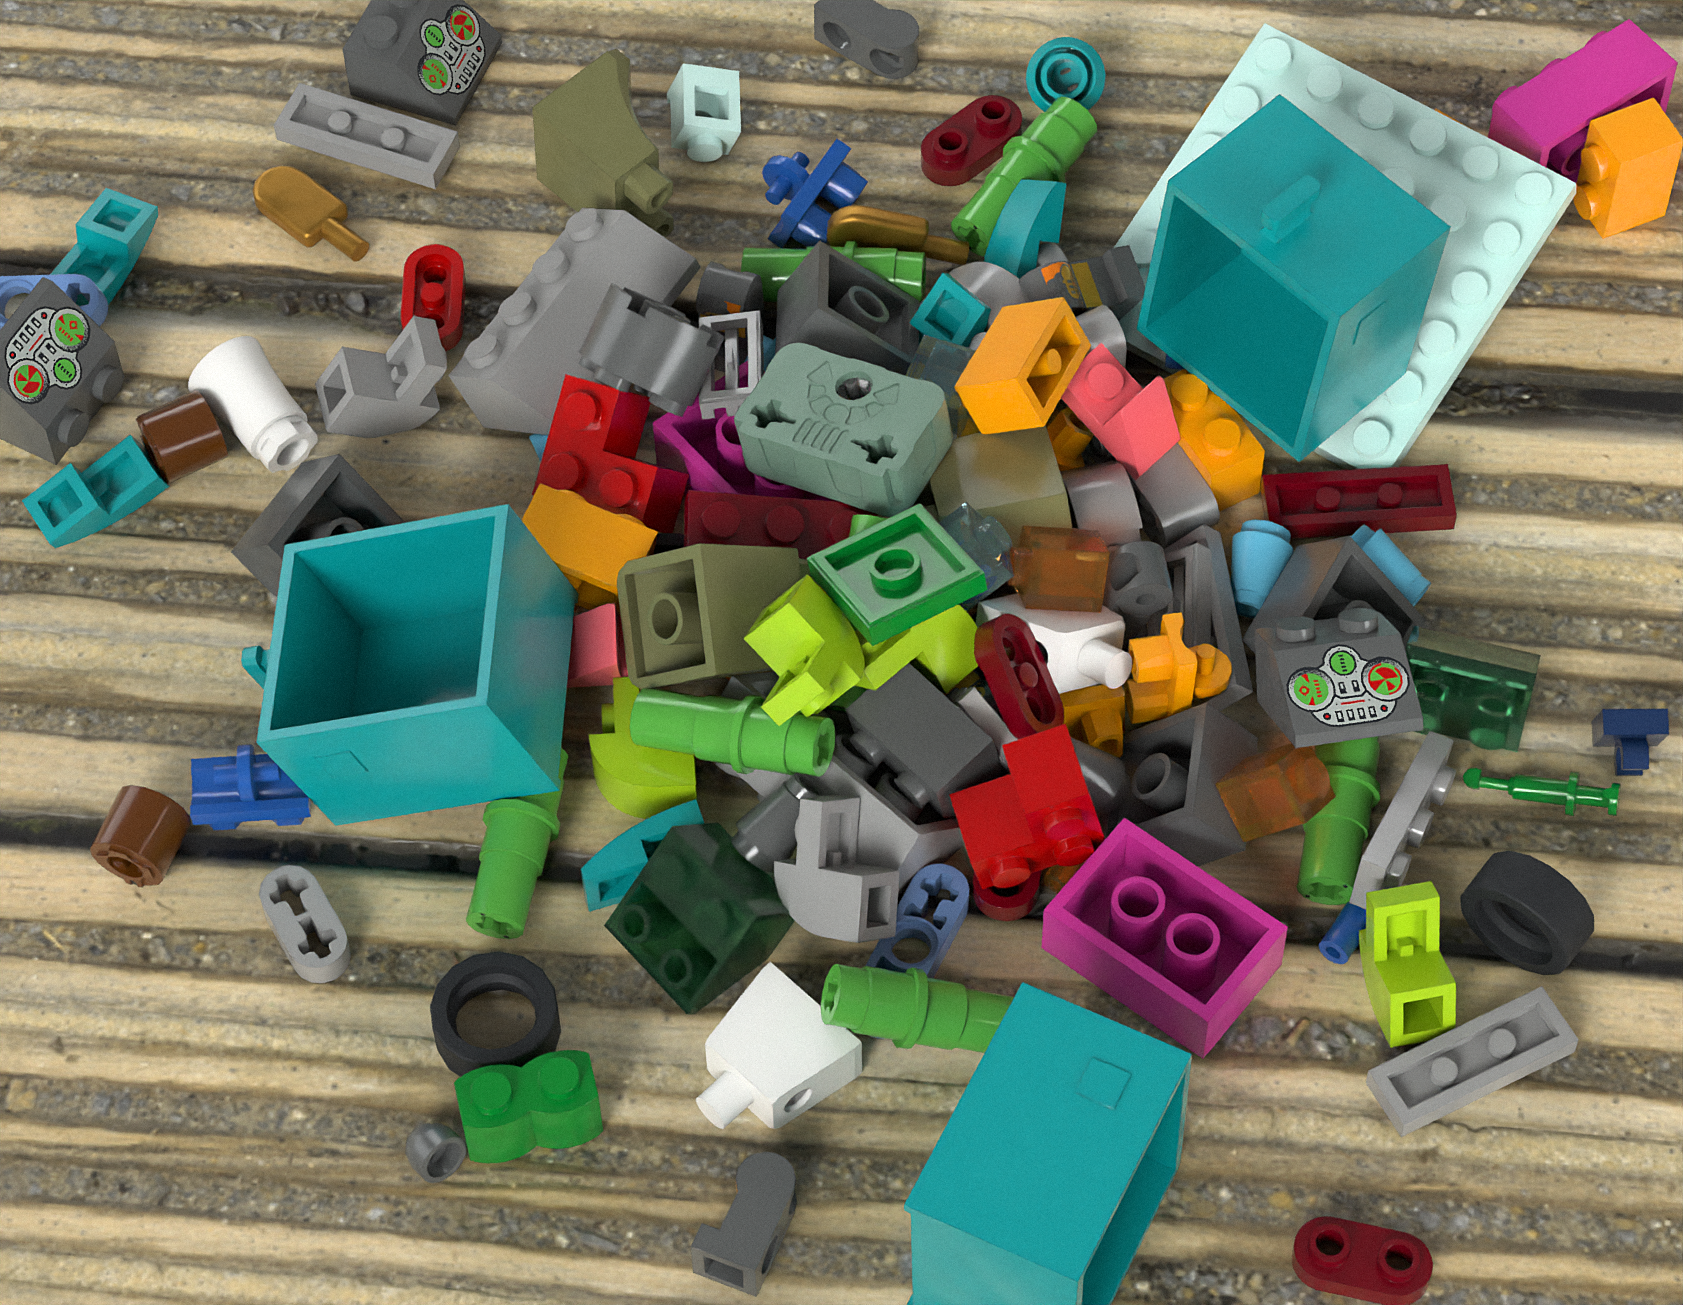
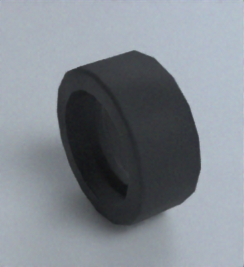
M1514 851L1494 853L1460 896L1461 912L1470 929L1487 947L1515 966L1540 975L1560 974L1571 963L1594 932V914L1586 898L1570 880L1557 870L1530 855Z
M497 951L476 954L454 965L439 981L430 1004L432 1029L437 1051L449 1070L460 1077L472 1070L490 1065H513L522 1068L534 1058L556 1051L561 1034L555 988L543 969L524 956ZM506 990L520 993L530 1000L535 1009L536 1020L534 1026L525 1038L508 1047L485 1049L471 1046L461 1038L457 1031L456 1018L458 1012L469 1000L484 992Z

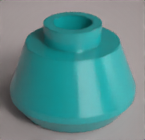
M1072 37L1056 38L1043 44L1031 57L1026 72V85L1029 95L1034 103L1044 112L1047 111L1058 97L1071 98L1087 110H1090L1100 99L1106 82L1105 67L1098 52L1088 43ZM1071 69L1070 72L1062 75L1066 70ZM1078 84V87L1072 91L1068 90L1069 87Z

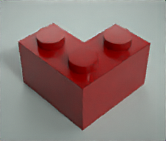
M565 374L532 491L533 496L540 483L555 490H569L582 496L589 504L616 515H631L643 522L646 527L657 532L673 533L689 474L635 458L651 404L648 401L650 397L630 391L626 393L606 384Z
M1066 724L1002 745L1011 774L949 794L971 865L982 889L992 886L999 888L1012 887L1026 881L1031 873L1055 865L1069 867L1087 861L1105 840Z

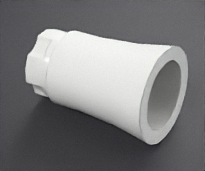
M251 336L230 339L210 351L193 370L188 382L189 392L199 391L211 411L237 436L254 458L261 460L268 470L272 473L281 470L290 471L309 457L310 450L318 442V436L307 423V415L291 397L271 367L257 339Z

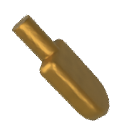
M282 165L264 171L256 179L253 187L256 207L264 216L302 245L313 247L324 238L355 262L360 261L367 254L369 243L342 223L348 217L347 205L306 173L295 167Z
M849 205L834 212L827 223V240L831 247H845L846 241H856L858 247L897 248L903 252H925L928 259L958 265H965L969 254V242L928 234V220L914 215L864 205Z

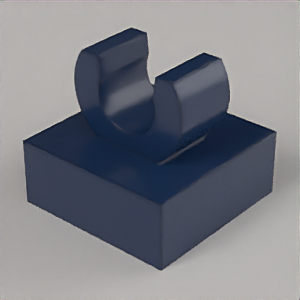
M1602 709L1591 722L1593 747H1615V776H1642L1643 770L1649 769L1648 746H1658L1669 735L1668 709Z

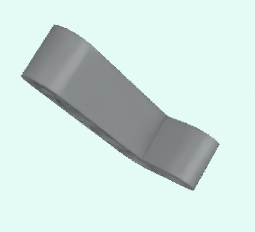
M1101 305L1076 316L1091 344L1085 357L1102 343L1125 368L1126 340L1114 313L1107 306ZM1062 399L1056 405L1059 412L1068 407ZM1094 435L1085 449L1095 463L1111 460L1117 461ZM1178 442L1137 480H1134L1127 472L1138 504L1142 529L1152 542L1159 544L1163 549L1203 524L1212 527L1219 523L1220 512L1212 490Z

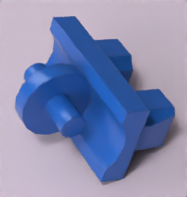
M836 139L810 175L806 171V167L810 162L809 158L802 152L794 153L792 158L777 155L768 160L762 171L764 181L770 187L765 193L766 199L774 205H779L784 198L791 200L782 213L781 220L769 235L768 240L780 248L784 247L790 237L806 247L815 246L819 241L826 244L828 241L827 223L832 215L815 204V202L821 196L839 209L853 205L868 183L858 172L843 162L851 150L849 146Z
M252 744L238 745L237 756L191 759L192 800L190 816L193 825L209 824L214 831L236 829L239 824L247 821L272 820L278 826L301 825L304 818L311 817V799L268 754L255 755Z

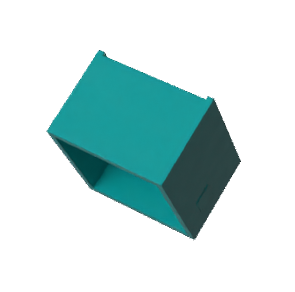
M1279 94L1168 180L1136 329L1190 374H1194L1206 383L1212 392L1300 462L1405 375L1451 226Z
M509 504L286 544L284 546L270 649L264 650L258 645L246 647L242 651L241 662L243 668L264 689L256 743L335 826L560 791L561 780L558 778L574 608L575 604L578 603L579 593Z
M1022 982L904 1204V1211L911 1214L913 1294L907 1305H1111L1181 1163L1192 1054Z

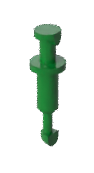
M1470 768L1463 775V781L1468 788L1476 790L1480 788L1508 791L1512 799L1565 806V815L1574 816L1576 804L1608 808V815L1617 816L1621 784L1612 783L1611 788L1579 785V772L1571 771L1569 780L1518 773L1510 777V779L1481 776L1482 771L1478 768Z

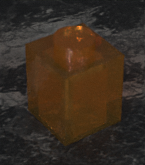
M1022 525L1019 547H1011L1008 555V584L1015 586L1025 609L1101 613L1110 552L1098 530Z
M1292 743L1245 758L1215 783L1243 842L1307 823L1336 797L1330 785L1328 771L1325 765L1317 758L1312 746L1295 748Z

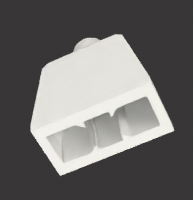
M1062 583L978 602L977 628L981 624L1003 614L1016 615L1028 625L1036 639L1059 694L1100 683L1115 689L1123 685L1131 673L1132 658L1129 653L1122 650L1125 632L1123 617L1110 611L1107 607L1070 585Z
M769 962L709 1035L705 1043L707 1069L716 1081L696 1098V1103L705 1117L720 1129H724L746 1108L753 1112L769 1128H781L856 1079L862 1073V1042L846 1028L824 1024L821 1017V1006L774 964Z

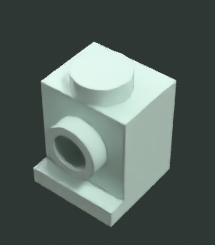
M683 63L667 92V103H670L671 148L687 150L688 157L695 161H714L722 155L729 154L741 133L739 71Z

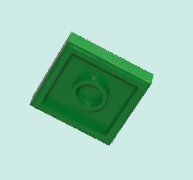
M917 504L807 558L810 575L872 646L988 590L984 571L921 504Z

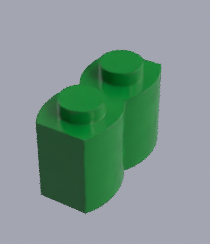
M560 1050L546 1053L529 1061L522 1068L513 1065L485 1066L464 1074L454 1082L470 1161L487 1164L502 1163L519 1158L533 1150L536 1146L549 1149L575 1147L591 1141L604 1131L589 1053L584 1051Z

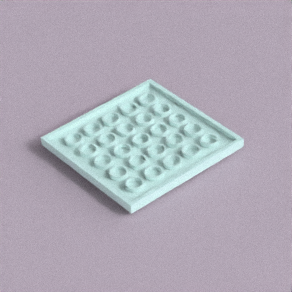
M1264 23L1114 248L1130 245L1143 283L1146 286L1168 180L1281 94L1451 226L1405 375L1313 450L1316 454L1345 470L1399 467L1576 195V183ZM1141 300L1119 321L1125 336L1126 348L1171 374L1181 371L1165 368L1166 353L1136 329L1142 305Z

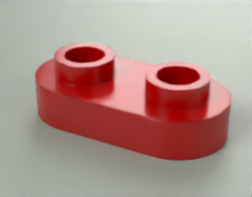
M440 244L420 247L408 256L403 272L402 331L413 316L433 319L438 328L441 345L446 352L459 343L463 335L466 277L463 260L454 249ZM439 280L443 282L439 284L432 281Z

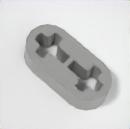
M293 865L276 868L267 874L260 885V900L266 920L292 967L302 979L311 983H326L337 979L349 966L351 951L345 929L318 881L309 870ZM291 890L296 897L300 896L304 913L295 916L286 901H281L280 895ZM315 931L321 944L329 947L330 954L319 959L315 952H310L306 935Z

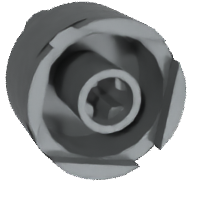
M611 283L579 350V353L582 355L579 364L594 372V378L620 391L628 393L633 383L635 390L650 397L648 400L650 403L674 415L683 417L687 406L693 405L725 337L703 323L700 329L690 325L691 321L685 318V314L626 287L622 290L616 284Z

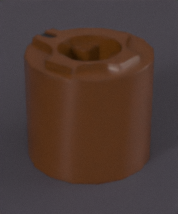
M197 390L135 418L141 432L140 438L145 450L160 475L168 484L228 457L227 447L217 421L204 397Z
M123 786L119 790L90 847L91 855L98 864L112 874L124 879L127 884H135L142 888L144 885H159L163 881L191 824L190 816L181 805L158 791L142 786Z

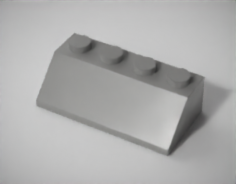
M581 208L579 212L567 221L565 230L549 250L535 261L532 271L514 294L503 301L499 307L498 314L482 334L467 346L464 356L448 376L484 428L549 435L565 374L605 384L593 377L594 372L579 364L582 357L579 350L610 284H616L622 290L624 287L634 290L671 307L701 266L696 258L625 210Z
M775 671L734 675L721 696L743 700L745 696L757 695L766 700L778 681L779 676ZM823 709L817 716L829 717L835 727V746L832 760L827 771L820 777L806 774L801 775L813 782L822 791L824 796L841 794L860 797L856 863L900 870L898 894L905 893L912 878L920 869L932 864H944L965 845L956 815L944 819L928 803L922 809L916 807L895 784L894 779L898 775L884 762H881L877 767L872 766L854 748L849 739L854 732L848 715ZM714 762L726 773L741 777L758 792L757 798L759 802L791 776L757 769L750 774H741L733 770L731 765Z

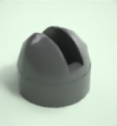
M425 1123L416 1126L407 1137L405 1154L411 1167L425 1181L437 1183L450 1177L460 1167L466 1155V1143L450 1127L442 1123Z

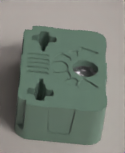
M805 343L788 344L776 353L767 366L766 372L751 394L746 397L734 417L744 462L750 472L887 517H892L913 506L953 442V433L945 395L940 386L926 380L898 374L861 360L830 353Z

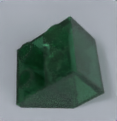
M1413 626L1405 652L1423 715V730L1414 732L1427 735L1429 731L1437 734L1470 741L1477 747L1487 750L1505 749L1518 752L1541 655Z
M718 822L672 826L604 925L687 1015L696 1014L768 960L795 921L790 916V911L783 905L775 881L765 871L750 863L736 850L731 842L732 836Z

